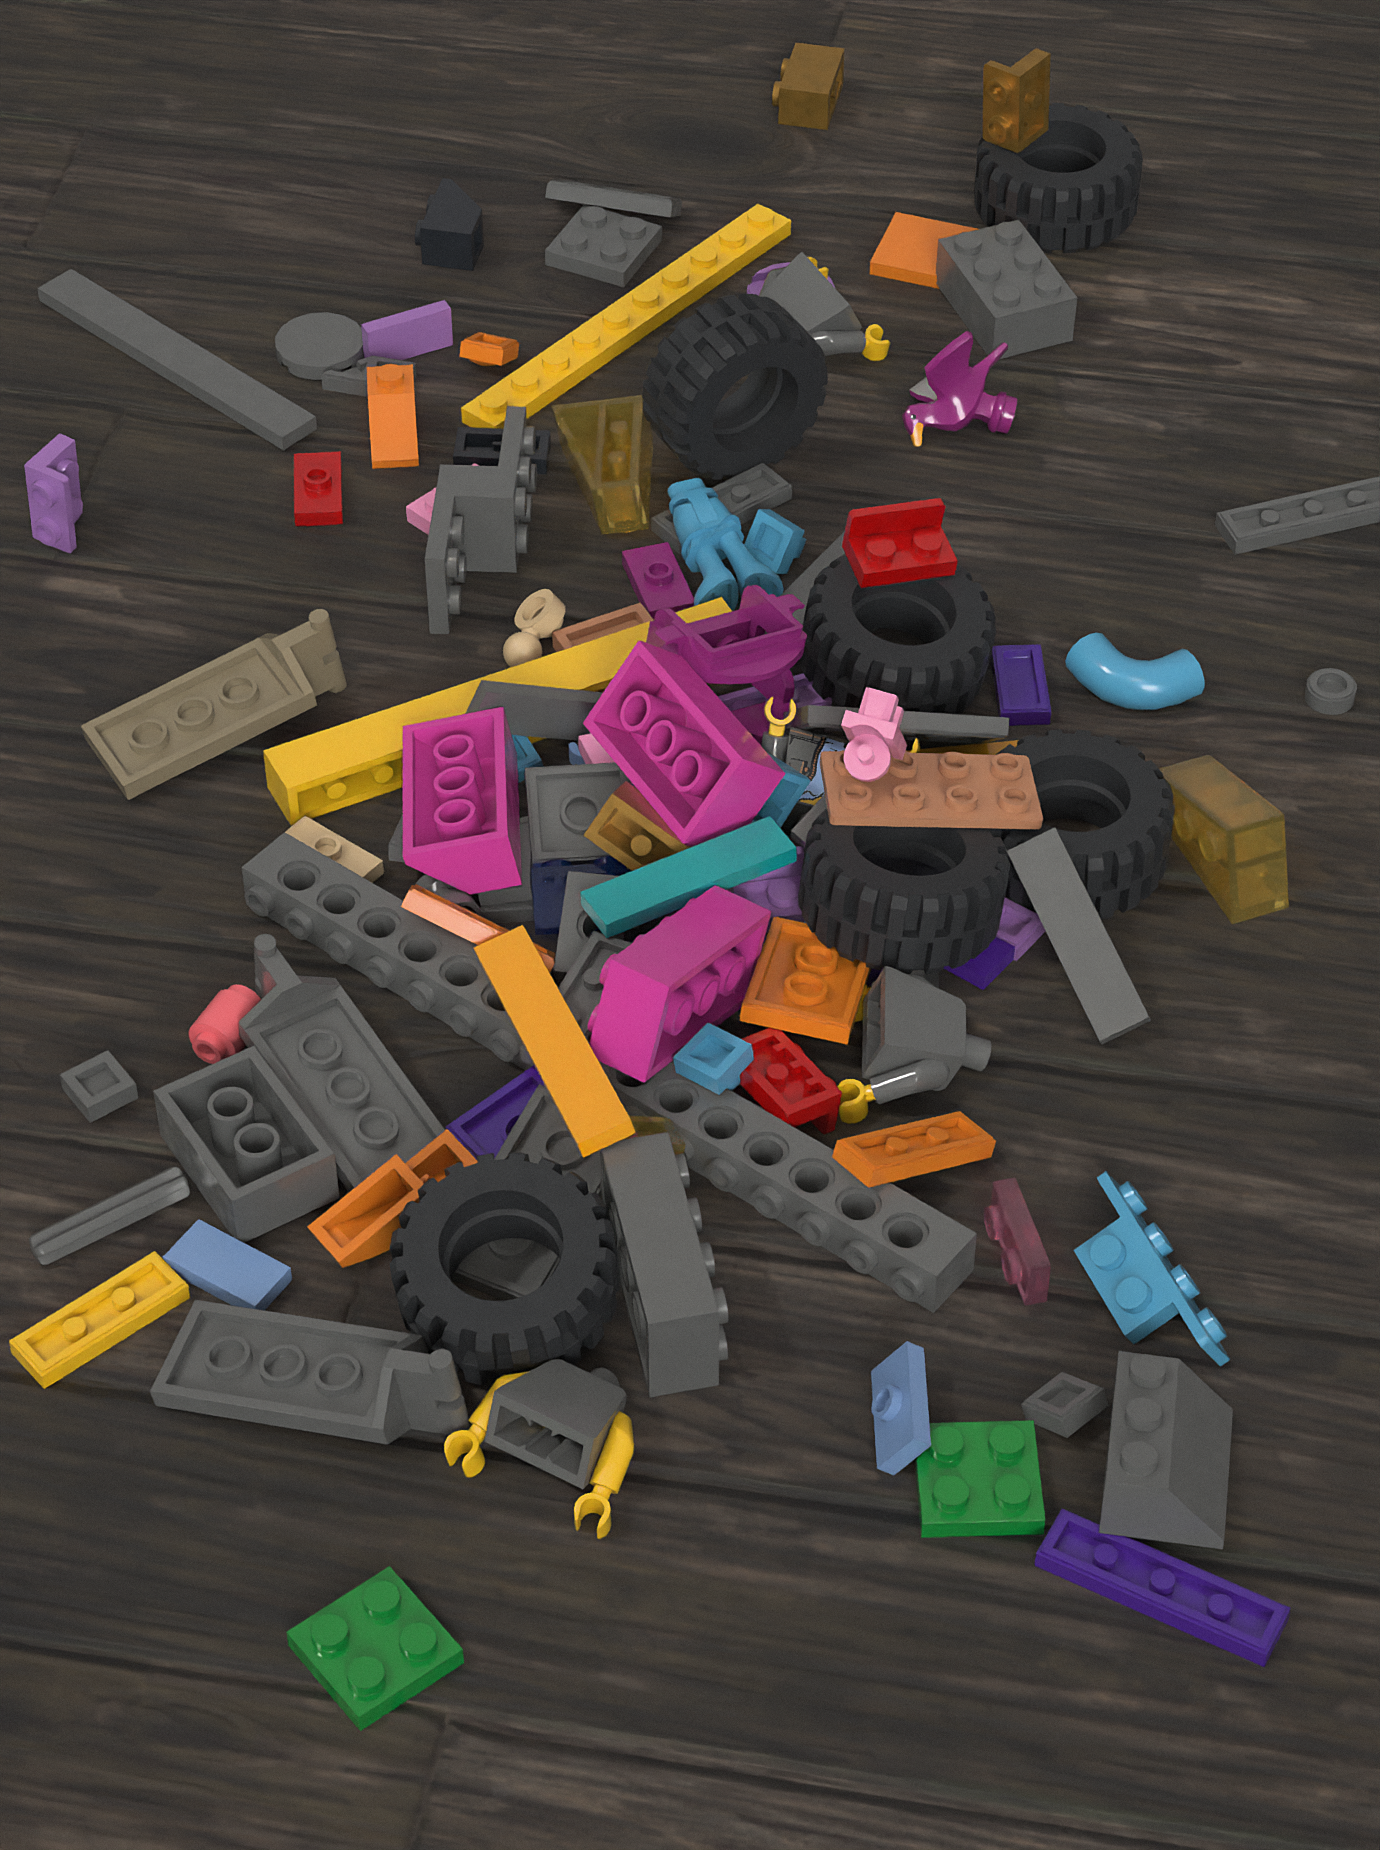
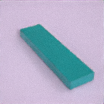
M768 816L581 891V906L603 935L609 938L685 907L690 899L698 898L715 885L727 890L797 861V847L774 820Z

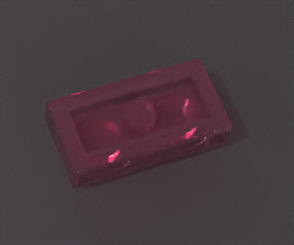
M1015 1177L994 1181L991 1206L984 1208V1222L990 1240H999L1003 1250L1001 1252V1263L1005 1279L1009 1285H1017L1025 1306L1045 1302L1048 1295L1051 1264Z

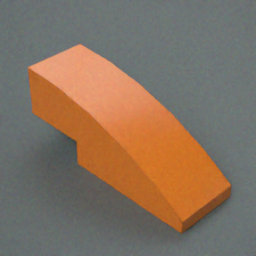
M446 1129L406 1163L397 1154L394 1155L307 1227L342 1268L371 1259L390 1250L392 1234L395 1230L401 1228L399 1216L408 1202H420L417 1190L431 1178H434L437 1182L441 1181L446 1177L444 1169L458 1162H462L463 1166L467 1167L478 1163V1161Z

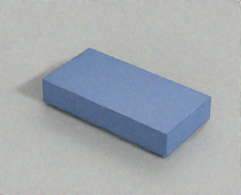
M200 1219L163 1256V1260L182 1279L233 1306L265 1311L292 1281L291 1267Z

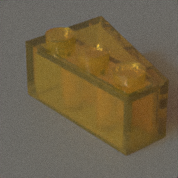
M642 395L551 406L562 451L601 534L628 533L634 530L649 529L653 435L650 423L644 415V399Z
M1209 754L1159 768L1164 774L1165 780L1170 784L1174 795L1173 805L1175 810L1171 837L1230 922L1235 924L1288 908L1284 814Z

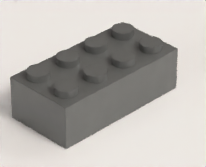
M668 1132L620 1140L600 1150L602 1202L606 1207L607 1219L612 1222L620 1273V1288L649 1398L719 1385V1361L728 1359L727 1341L722 1326L723 1323H728V1309L723 1288L713 1289L710 1278L715 1277V1264L711 1245L709 1242L700 1243L697 1235L698 1232H702V1218L698 1200L696 1197L687 1198L685 1188L690 1187V1180L685 1155L674 1154Z

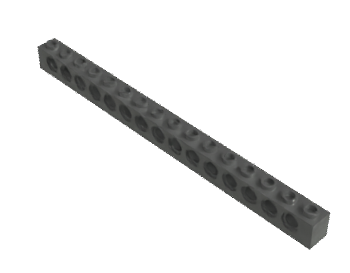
M285 832L242 866L246 905L257 915L270 918L287 928L296 938L307 940L327 952L336 962L351 966L366 975L378 987L388 988L408 1000L417 1010L430 1013L450 1025L459 1035L470 1037L492 1050L501 1060L512 1062L525 1071L533 1066L521 1060L520 1048L523 1043L474 951V947L478 946L477 944L402 908L403 900ZM674 1060L645 1083L599 1061L630 1119L640 1123L641 1133L639 1137L668 1132L674 1154H684L687 1166L709 1179L715 1187L725 1192H731L753 1205L763 1216L780 1221L800 1233L810 1244L822 1246L847 1261L857 1272L869 1274L894 1289L904 1300L916 1302L934 1313L974 1270L976 1232L891 1183L868 1188L832 1158L834 1150L726 1088L718 1095L676 1073Z

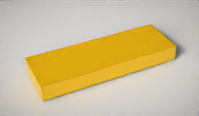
M154 1251L9 1340L11 1353L34 1379L46 1389L190 1298L189 1286Z

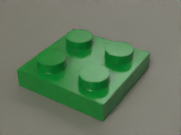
M1034 1420L929 1423L931 1446L914 1459L921 1538L1044 1535L1045 1512Z
M390 1566L286 1632L290 1649L360 1731L464 1664L461 1646Z

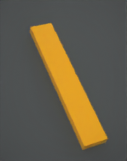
M521 925L474 947L484 972L583 1158L635 1134L636 1132L629 1115L524 926Z

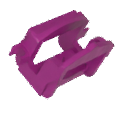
M750 585L744 588L739 610L691 623H686L670 608L659 609L655 614L654 620L650 621L646 643L681 655L705 683H751L768 700L773 697V703L770 708L771 714L775 719L783 720V712L789 711L790 699L793 700L795 691L794 678L790 668L803 656L807 634L802 630L803 625L793 617L792 613L798 609H803L805 605L793 594L776 597L774 594L769 595L758 585ZM767 701L731 711L761 745L763 732L769 731L770 722L764 715V706Z

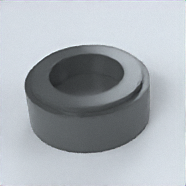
M1334 668L1320 669L1313 672L1307 679L1305 701L1309 707L1319 713L1327 715L1342 714L1353 707L1357 684L1352 676L1342 670Z

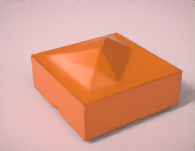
M478 332L461 341L459 357L467 358L481 366H502L518 358L519 342L510 338Z

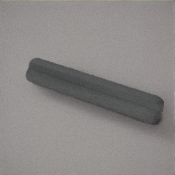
M178 1167L168 1168L32 1234L29 1238L30 1249L40 1265H49L186 1198L190 1194L188 1181Z

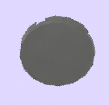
M329 312L309 313L293 318L284 324L275 336L277 361L281 366L282 364L288 366V372L300 378L322 380L323 372L331 369L342 372V369L350 365L351 369L357 367L356 361L364 358L361 327L356 321L340 314Z

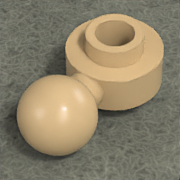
M541 589L534 592L518 608L515 615V624L521 632L511 635L503 646V656L510 667L541 658L542 646L539 639L549 638L552 636L553 631L561 628L564 621L565 605L551 590Z

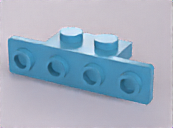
M1105 1171L1097 1177V1180L1120 1215V1218L1074 1249V1252L1124 1336L1135 1344L1180 1313L1201 1348L1219 1366L1224 1365L1230 1358L1220 1343L1221 1340L1227 1337L1222 1325L1207 1307L1200 1311L1193 1298L1200 1294V1290L1181 1264L1173 1268L1167 1255L1173 1252L1174 1249L1155 1222L1147 1226L1141 1213L1146 1211L1148 1207L1134 1186L1129 1181L1120 1186Z

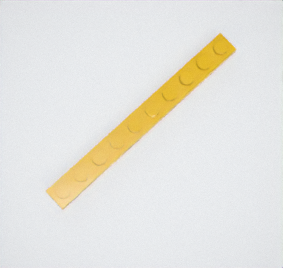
M756 204L461 407L462 423L472 428L504 429L507 406L526 407V417L528 419L791 235V220L767 207Z

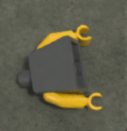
M552 1359L528 1372L501 1376L494 1382L468 1421L472 1423L470 1429L453 1432L447 1437L444 1443L447 1461L451 1467L460 1455L468 1453L462 1462L463 1472L468 1478L476 1476L485 1465V1458L480 1446L485 1439L484 1442L581 1489H584L590 1483L594 1486L592 1493L582 1495L575 1503L574 1524L576 1531H578L581 1526V1520L585 1515L590 1513L601 1515L602 1517L597 1527V1539H601L608 1534L611 1527V1508L608 1499L611 1493L618 1494L634 1453L632 1421L624 1413L627 1395L620 1388L617 1377L608 1369L595 1368L588 1373L558 1359Z

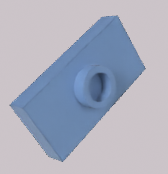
M908 1341L871 1371L873 1397L871 1410L874 1416L877 1469L891 1475L898 1473L931 1446L924 1348Z

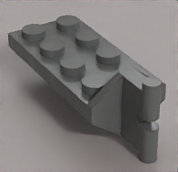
M270 934L258 935L254 940L255 993L261 1000L239 1021V1036L248 1048L256 1047L335 1153L337 1177L346 1190L350 1192L394 1155L397 1154L406 1163L443 1133L445 1129L337 979L296 975L276 947V939Z
M201 1300L194 1301L150 1390L155 1406L387 1445L410 1429L450 1435L459 1430H469L471 1427L451 1352L439 1349L428 1354L427 1344L422 1335Z

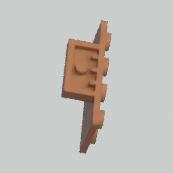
M845 750L823 751L820 754L819 763L828 817L832 825L1041 829L1043 815L1029 758L1024 755H1013L1010 753L981 755L958 752L936 754L910 753L905 751L903 760L893 758L891 755L890 767L887 773L880 779L872 782H861L853 778L847 771L844 763Z

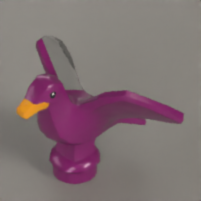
M966 331L949 343L924 367L926 377L909 391L910 395L914 398L928 403L908 405L902 415L905 429L910 434L914 447L922 446L924 427L955 432L967 426L973 419H979L987 423L988 430L993 433L998 431L1007 434L1009 432L1017 406V398L1006 395V392H999L996 396L984 392L985 381L990 369L1008 350V345L1005 342H1002L984 359L970 367L968 365L973 345V335L971 332Z

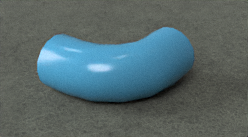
M1092 633L1074 644L1065 660L1068 670L1084 687L1102 701L1125 709L1154 711L1166 708L1202 694L1205 688L1203 672L1193 654L1185 649H1180L1162 658L1150 661L1136 660L1123 655L1102 633Z

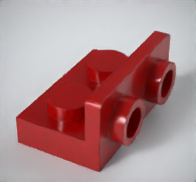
M941 498L853 509L849 512L842 548L861 588L955 575L958 560L941 527L946 508Z
M767 1028L742 1038V1040L752 1044L754 1060L740 1074V1084L764 1110L794 1128L811 1121L822 1134L834 1131L842 1092L838 1089L836 1083L830 1077L825 1076L805 1055L802 1048L798 1044L793 1043L781 1030Z

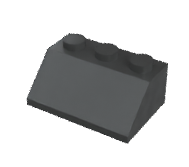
M1124 1351L1118 1352L1099 1533L1223 1549L1233 1409L1178 1358Z

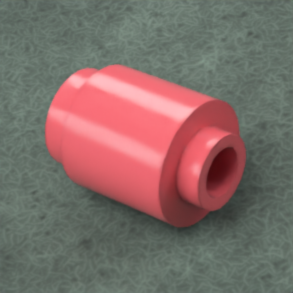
M236 984L228 989L219 991L189 1029V1039L196 1055L203 1061L214 1064L241 1052L246 1044L239 1036V1021L261 998L253 990L243 985Z

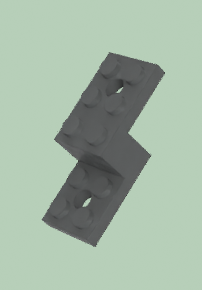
M507 406L498 466L440 464L425 553L430 634L450 633L452 615H460L462 607V587L457 585V583H465L467 571L517 573L519 553H528L529 527L523 523L532 522L533 495L528 494V492H536L537 464H531V457L528 456L535 454L536 432L535 427L527 426L526 407Z

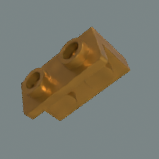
M1036 48L1011 67L992 60L984 65L983 139L985 141L1019 153L1048 131L1051 53Z

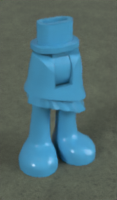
M700 478L676 482L668 488L667 492L671 499L669 510L673 516L675 532L681 545L682 558L691 572H700L703 576V581L694 597V606L722 597L730 609L734 611L738 602V590L742 599L744 588L750 585H758L769 595L774 594L776 597L783 594L784 588L780 577L768 566L758 562L742 543L744 535L741 532L739 518L733 515L718 499L714 489L707 488ZM728 558L736 574L737 582L732 573L724 566L722 559Z

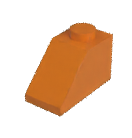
M385 364L367 367L372 469L419 466L413 364Z

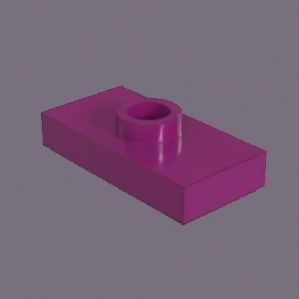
M668 542L622 551V565L639 603L644 606L653 620L659 609L670 608L674 612H678L694 606V597Z

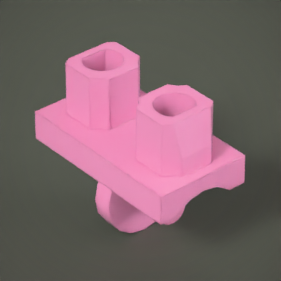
M866 687L859 712L845 711L841 726L849 743L844 751V763L851 776L861 782H872L884 776L890 767L891 755L893 758L903 760L907 744L899 727L904 711L903 708L897 706L899 699L896 695Z

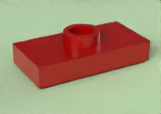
M341 451L294 454L295 526L343 524Z

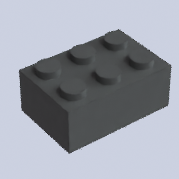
M1020 220L1003 222L999 225L938 239L936 284L987 355L1002 342L1008 345V350L1000 359L1073 341L1077 296Z
M255 1046L153 1091L160 1136L232 1237L245 1243L340 1198L335 1153Z

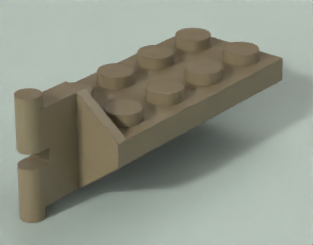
M316 609L309 614L308 622L281 635L267 633L81 725L85 740L125 797L130 800L317 706L315 697L328 690L333 693L343 691L347 686L339 652L336 650L337 644L328 612L324 609Z

